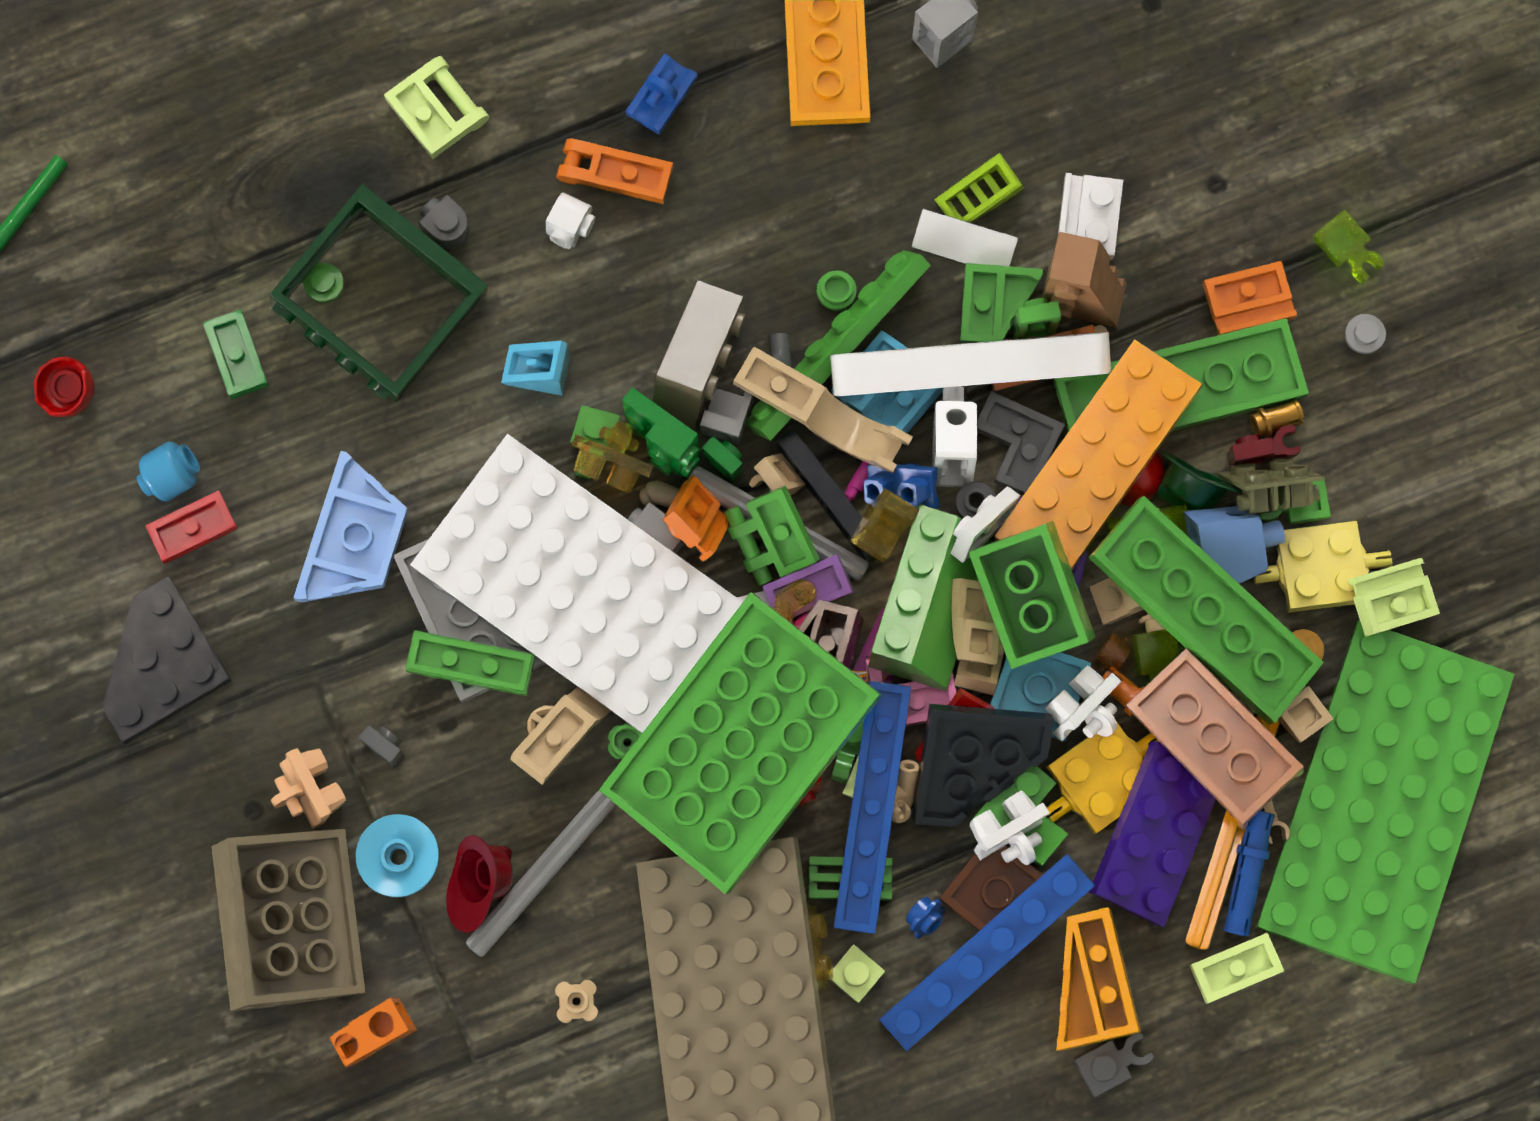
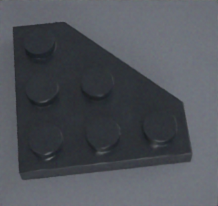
M169 576L133 596L102 708L125 745L232 681Z
M929 704L912 815L914 824L956 827L967 819V814L985 800L987 802L991 801L1014 784L1013 779L1029 767L1033 766L1035 768L1045 761L1049 755L1054 724L1052 714Z

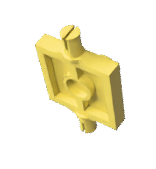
M1357 521L1284 530L1285 543L1276 545L1278 552L1276 565L1268 566L1267 570L1255 576L1253 581L1254 584L1278 581L1285 593L1288 613L1354 605L1353 597H1356L1353 585L1349 586L1347 580L1368 574L1369 569L1392 567L1391 552L1387 550L1366 554V550L1360 541Z

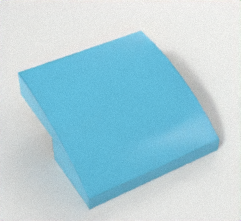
M881 330L864 352L906 349L907 347ZM944 388L836 397L861 415L887 426H895L908 433L939 397Z

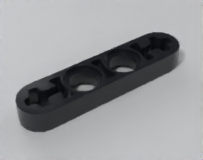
M791 429L774 441L779 452L782 453L796 471L807 489L860 557L866 560L868 565H871L883 556L886 550L881 541L797 433Z

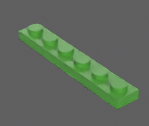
M905 250L892 256L885 264V271L875 281L868 283L862 288L858 294L859 299L849 310L843 311L833 320L832 328L828 333L807 348L805 358L793 369L822 385L832 374L830 355L851 353L931 265L921 254ZM760 400L753 407L752 415L745 425L755 435L771 441L792 417Z

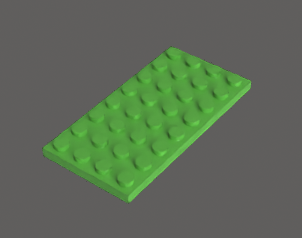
M1359 619L1356 622L1327 709L1333 720L1320 730L1289 824L1290 836L1287 841L1283 842L1255 928L1398 980L1415 984L1515 674L1391 630L1365 637Z

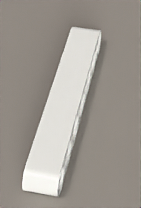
M1109 332L830 355L833 396L1100 375L1112 372Z

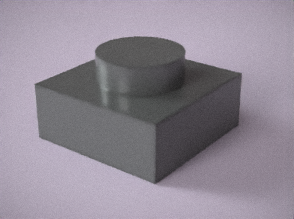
M368 725L358 737L365 746L393 768L405 756L398 748L402 741L383 726L377 732Z

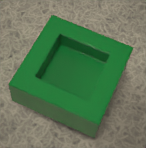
M712 436L702 447L703 458L731 483L743 472V463L739 460L742 454L729 441L724 440L720 443Z

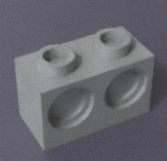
M930 0L915 11L912 40L936 68L973 41L978 16V6L975 0Z

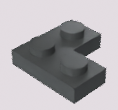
M991 391L977 420V432L1009 446V450L994 483L1005 488L1008 486L1023 496L1049 460L1065 424Z

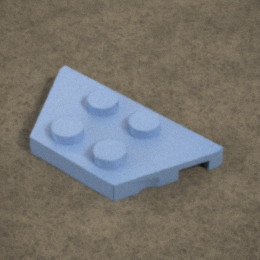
M340 451L293 597L295 601L301 603L384 588L394 559L393 555L396 553L409 512L407 507L394 495H391L371 474H368L347 452Z

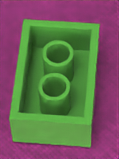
M1054 521L978 547L969 552L1011 669L1088 643L1096 637Z

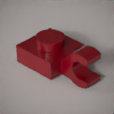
M1292 425L1281 427L1273 439L1271 437L1260 440L1259 435H1249L1235 440L1236 445H1232L1227 453L1230 470L1231 466L1235 464L1252 463L1258 465L1267 463L1275 458L1296 457L1301 452L1300 446L1288 448L1282 442L1283 437L1295 434L1296 427Z

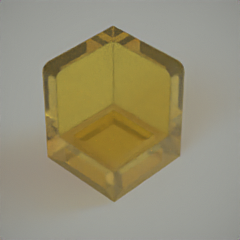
M885 488L868 506L850 542L881 562H885L890 557L900 535L914 522L919 509Z

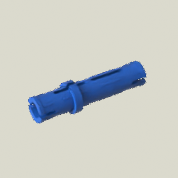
M1259 811L1248 821L1242 844H1238L1236 853H1239L1238 866L1223 931L1250 936L1251 921L1255 910L1265 859L1269 860L1270 851H1267L1275 814Z

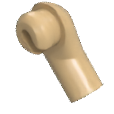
M912 760L900 762L892 821L895 823H903L911 815L910 807L914 802L920 768L919 764Z

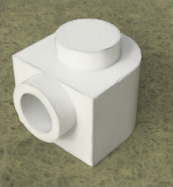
M562 192L546 219V234L550 235V240L566 249H570L572 246L575 247L579 237L586 238L594 225L596 216L591 215L592 206Z

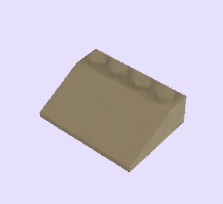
M345 829L227 838L211 846L230 1011L267 1008L365 993Z

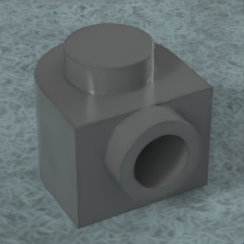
M448 195L441 201L433 198L422 208L420 216L423 219L419 222V225L425 235L445 250H454L465 244L470 234L466 214Z

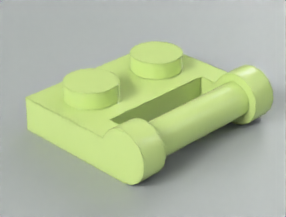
M442 56L435 57L384 94L386 101L432 159L471 131L482 127L490 117L482 107H477L450 74L448 71L449 65ZM436 80L464 117L456 122L426 85L427 83Z

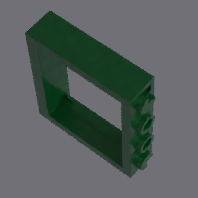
M362 184L270 293V301L274 304L272 311L283 321L291 324L294 320L306 329L303 336L314 346L322 350L326 345L338 356L335 358V361L351 375L358 371L367 378L369 382L366 386L375 395L383 400H386L389 396L397 402L487 293L488 284ZM361 212L466 295L395 382L290 299V296Z

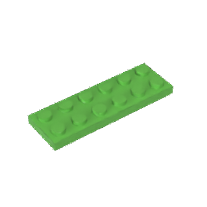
M1287 318L1154 351L1202 383L1201 390L1171 432L1255 411L1260 407L1267 408L1287 403L1294 399L1307 398L1309 395ZM1120 360L1111 362V371ZM1110 373L1053 379L1068 432Z
M1145 496L1140 497L1089 557L1096 566L1269 725L1276 723L1324 663Z

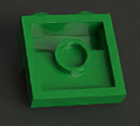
M631 387L622 399L625 419L629 421L626 426L638 437L646 440L648 455L652 457L649 462L657 470L667 476L673 472L680 478L682 475L688 478L701 460L698 457L700 452L698 434Z

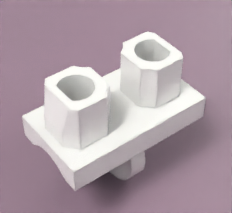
M1087 665L1069 683L1084 699L1083 702L1079 705L1063 690L1045 707L1047 712L1052 714L1054 720L1059 724L1053 734L1062 741L1085 720L1087 725L1083 732L1087 737L1092 738L1096 733L1104 737L1111 736L1117 728V722L1113 716L1117 712V708L1112 703H1107L1105 707L1099 704L1113 691L1121 680L1113 673L1104 680L1095 670Z
M1021 790L1009 797L1001 805L1011 820L1008 824L1001 827L991 810H987L975 817L969 824L978 842L974 852L980 861L1007 844H1010L1011 847L1001 852L1003 859L1007 863L1015 858H1018L1025 865L1035 861L1036 856L1033 848L1042 843V839L1037 832L1028 837L1024 834L1043 823L1042 819L1049 815V811L1043 803L1035 806L1030 798Z

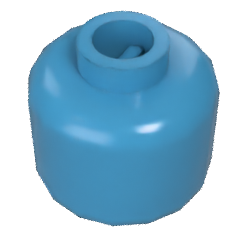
M171 441L166 442L140 458V474L137 476V482L147 496L154 495L161 501H170L196 485L200 466L197 458L185 444L179 446Z

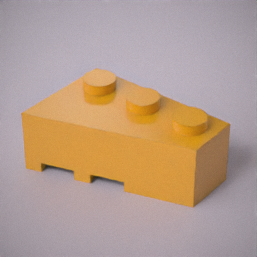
M1107 907L1067 917L1064 973L1056 1051H1064L1141 1033L1111 909Z

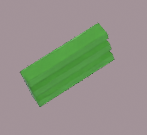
M809 856V899L838 900L839 890H817V882L840 883L842 874L817 873V867H843L844 857ZM886 858L883 891L881 892L880 900H892V858Z

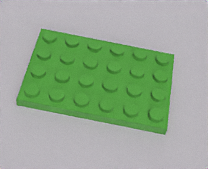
M750 592L599 791L724 894H730L883 695L761 598Z

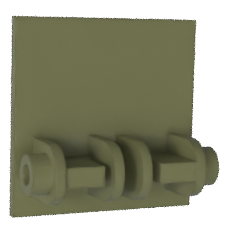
M1291 458L1272 459L1269 461V466L1257 468L1252 463L1235 464L1231 466V471L1217 473L1219 478L1242 489L1243 495L1237 496V507L1239 511H1246L1247 514L1267 512L1269 509L1276 511L1279 504L1283 510L1289 509V507L1312 506L1313 501L1320 499L1319 488L1317 485H1313V481H1321L1323 476L1309 470L1307 465L1294 463V459Z

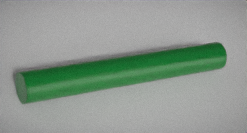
M55 155L0 225V252L67 167L68 163L61 157Z

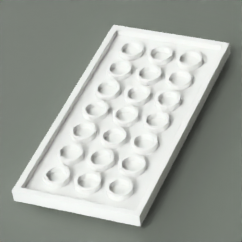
M509 434L505 436L410 564L422 575L641 733L644 732L743 603Z

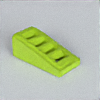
M998 153L938 196L935 201L946 216L972 224L1024 189V186L1003 156ZM996 170L1007 184L1002 190L991 176ZM983 179L995 194L989 199L977 184ZM969 188H971L981 202V205L976 208L964 193ZM956 196L968 212L964 217H961L950 201Z

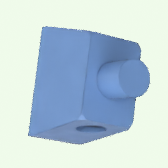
M1237 506L1184 512L1188 537L1238 583L1264 573L1268 568L1266 548L1285 543L1284 529L1279 520L1262 524L1259 515L1239 511Z

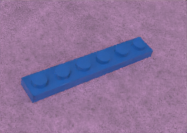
M870 681L869 685L883 696L864 719L834 928L875 934L911 687Z
M1066 854L879 1020L902 1047L908 1051L1090 891L1095 884L1073 859Z

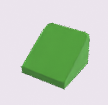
M1046 817L1042 819L1043 823L1024 834L1028 837L1037 832L1042 839V843L1033 848L1036 856L1033 863L1039 868L1042 867L1068 836L1067 832Z

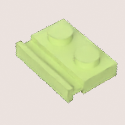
M1422 558L1347 580L1349 586L1353 585L1356 597H1353L1365 637L1440 614L1428 575L1424 576L1421 564L1424 563Z

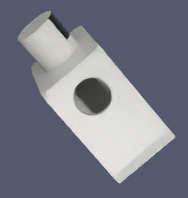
M962 386L945 387L943 389V401H938L935 404L932 467L938 468L936 487H963L973 482L977 460V404L967 402L966 388Z

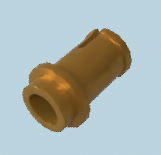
M1294 399L1267 410L1261 407L1257 408L1255 413L1250 415L1249 421L1254 435L1263 436L1266 439L1271 438L1272 433L1277 432L1283 426L1302 425L1304 423V414L1301 405Z

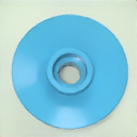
M403 814L388 815L374 821L365 829L356 848V865L363 881L377 893L388 897H405L423 889L434 876L439 862L438 844L431 830L420 820ZM397 850H403L406 853V860L401 865L393 864L391 859L392 854Z

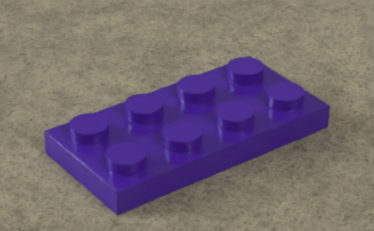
M1151 741L1093 880L1095 886L1089 893L1155 926L1164 927L1216 799L1158 741Z

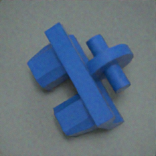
M664 53L627 108L626 115L660 135L697 80L698 73L681 66Z
M912 463L907 465L897 464L893 473H890L874 465H867L868 478L864 481V500L866 503L906 508H918L920 504L934 509L940 507L936 491L938 468Z

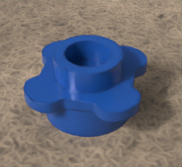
M924 897L907 914L906 922L910 925V930L915 932L914 936L917 939L925 934L931 935L942 924L945 908L941 906L942 902L940 900L932 901L929 897Z

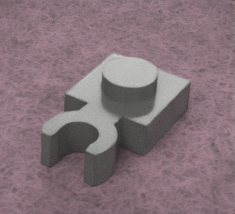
M1142 1033L1128 1037L1120 1050H1117L1111 1040L1074 1060L1093 1097L1132 1078L1126 1066L1130 1064L1143 1066L1154 1058L1152 1053L1144 1057H1137L1132 1052L1133 1044L1144 1038Z

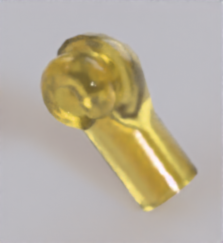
M806 579L793 581L776 594L774 610L793 624L794 612L813 602L816 598L817 591L815 585Z

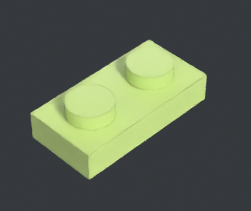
M1268 933L1190 965L1206 1004L1284 972Z

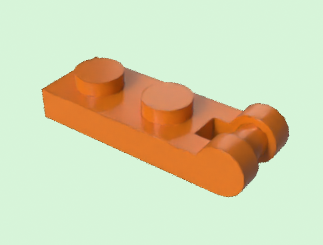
M566 139L563 149L566 157L564 164L558 167L556 174L558 180L568 184H581L664 204L673 171V162L577 139ZM581 159H591L589 170L579 168Z

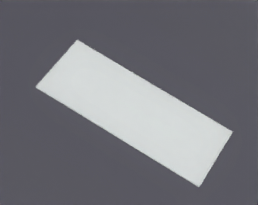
M923 209L911 247L965 264L1010 266L1018 238Z

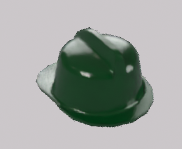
M1162 452L1169 459V463L1158 488V494L1162 499L1180 510L1187 512L1211 509L1228 490L1243 494L1241 488L1219 478L1218 475L1195 468L1169 452Z

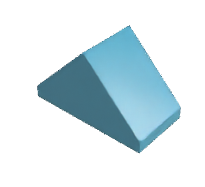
M563 341L509 345L501 383L563 396L571 358L568 344Z

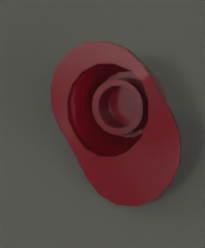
M476 835L465 837L460 843L446 893L447 913L451 923L457 930L465 933L477 930L483 924L491 903L503 897L510 890L513 882L512 851L510 848L489 845Z

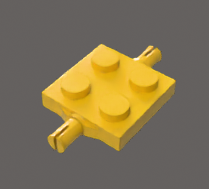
M1117 723V728L1111 736L1104 737L1096 733L1092 738L1087 737L1046 766L1057 781L1060 794L1062 795V797L1046 807L1049 814L1060 807L1048 819L1055 823V821L1072 810L1080 815L1092 832L1096 834L1120 817L1148 749V743L1156 737L1150 732L1136 743L1127 737Z

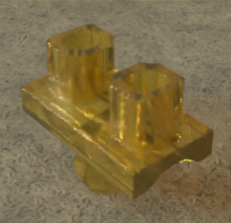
M624 421L617 422L611 429L606 426L601 428L599 437L606 440V446L579 435H575L571 445L580 449L573 471L598 480L606 460L612 462L613 466L605 484L629 494L639 474L649 477L653 466L624 454L627 449L636 451L639 446V441L632 438V426Z

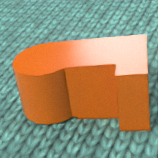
M389 998L349 1022V1025L333 1034L329 1039L347 1068L368 1058L400 1038L417 1031V1028L400 998Z

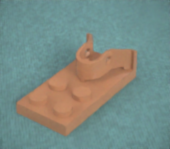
M1187 649L1126 704L1127 709L1237 820V825L1242 830L1248 826V821L1295 777L1299 778L1303 774L1304 766Z

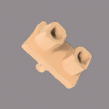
M296 748L285 754L287 758L279 764L285 775L274 780L280 793L274 796L271 802L274 808L287 805L292 817L304 812L311 827L314 829L323 825L330 814L343 806L346 797L336 782L319 790L313 777L326 772L328 769L327 761L321 749L318 748L300 753L299 749Z

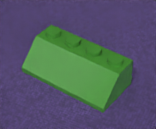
M921 504L918 506L871 651L868 667L943 691L947 690L957 658L952 631L953 579L963 578L979 581L971 557L962 563L950 554L957 539L953 533L962 520L960 517ZM988 540L984 545L990 544L992 541Z

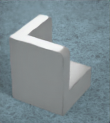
M716 389L708 411H704L700 423L701 435L714 436L717 440H727L731 444L739 446L746 426L745 423L748 420L754 402L753 395L745 391L744 396Z

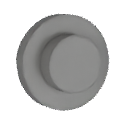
M1370 314L1355 316L1350 320L1345 330L1347 344L1352 350L1360 354L1376 352L1383 345L1386 338V330L1383 323L1377 317Z

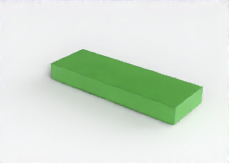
M414 630L405 671L527 696L535 655Z

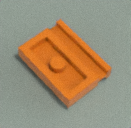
M1282 261L1206 279L1202 284L1213 322L1216 325L1217 335L1287 318V321H1290L1297 317Z
M693 475L681 485L663 521L667 524L669 531L674 537L682 540L690 549L696 546L701 552L699 558L704 562L716 552L730 524L726 516L719 510L721 503Z

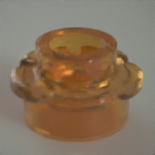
M1112 632L1106 639L1095 658L1104 665L1105 670H1109L1112 666L1119 669L1131 652V648L1125 645L1128 642V636L1125 635L1122 638Z

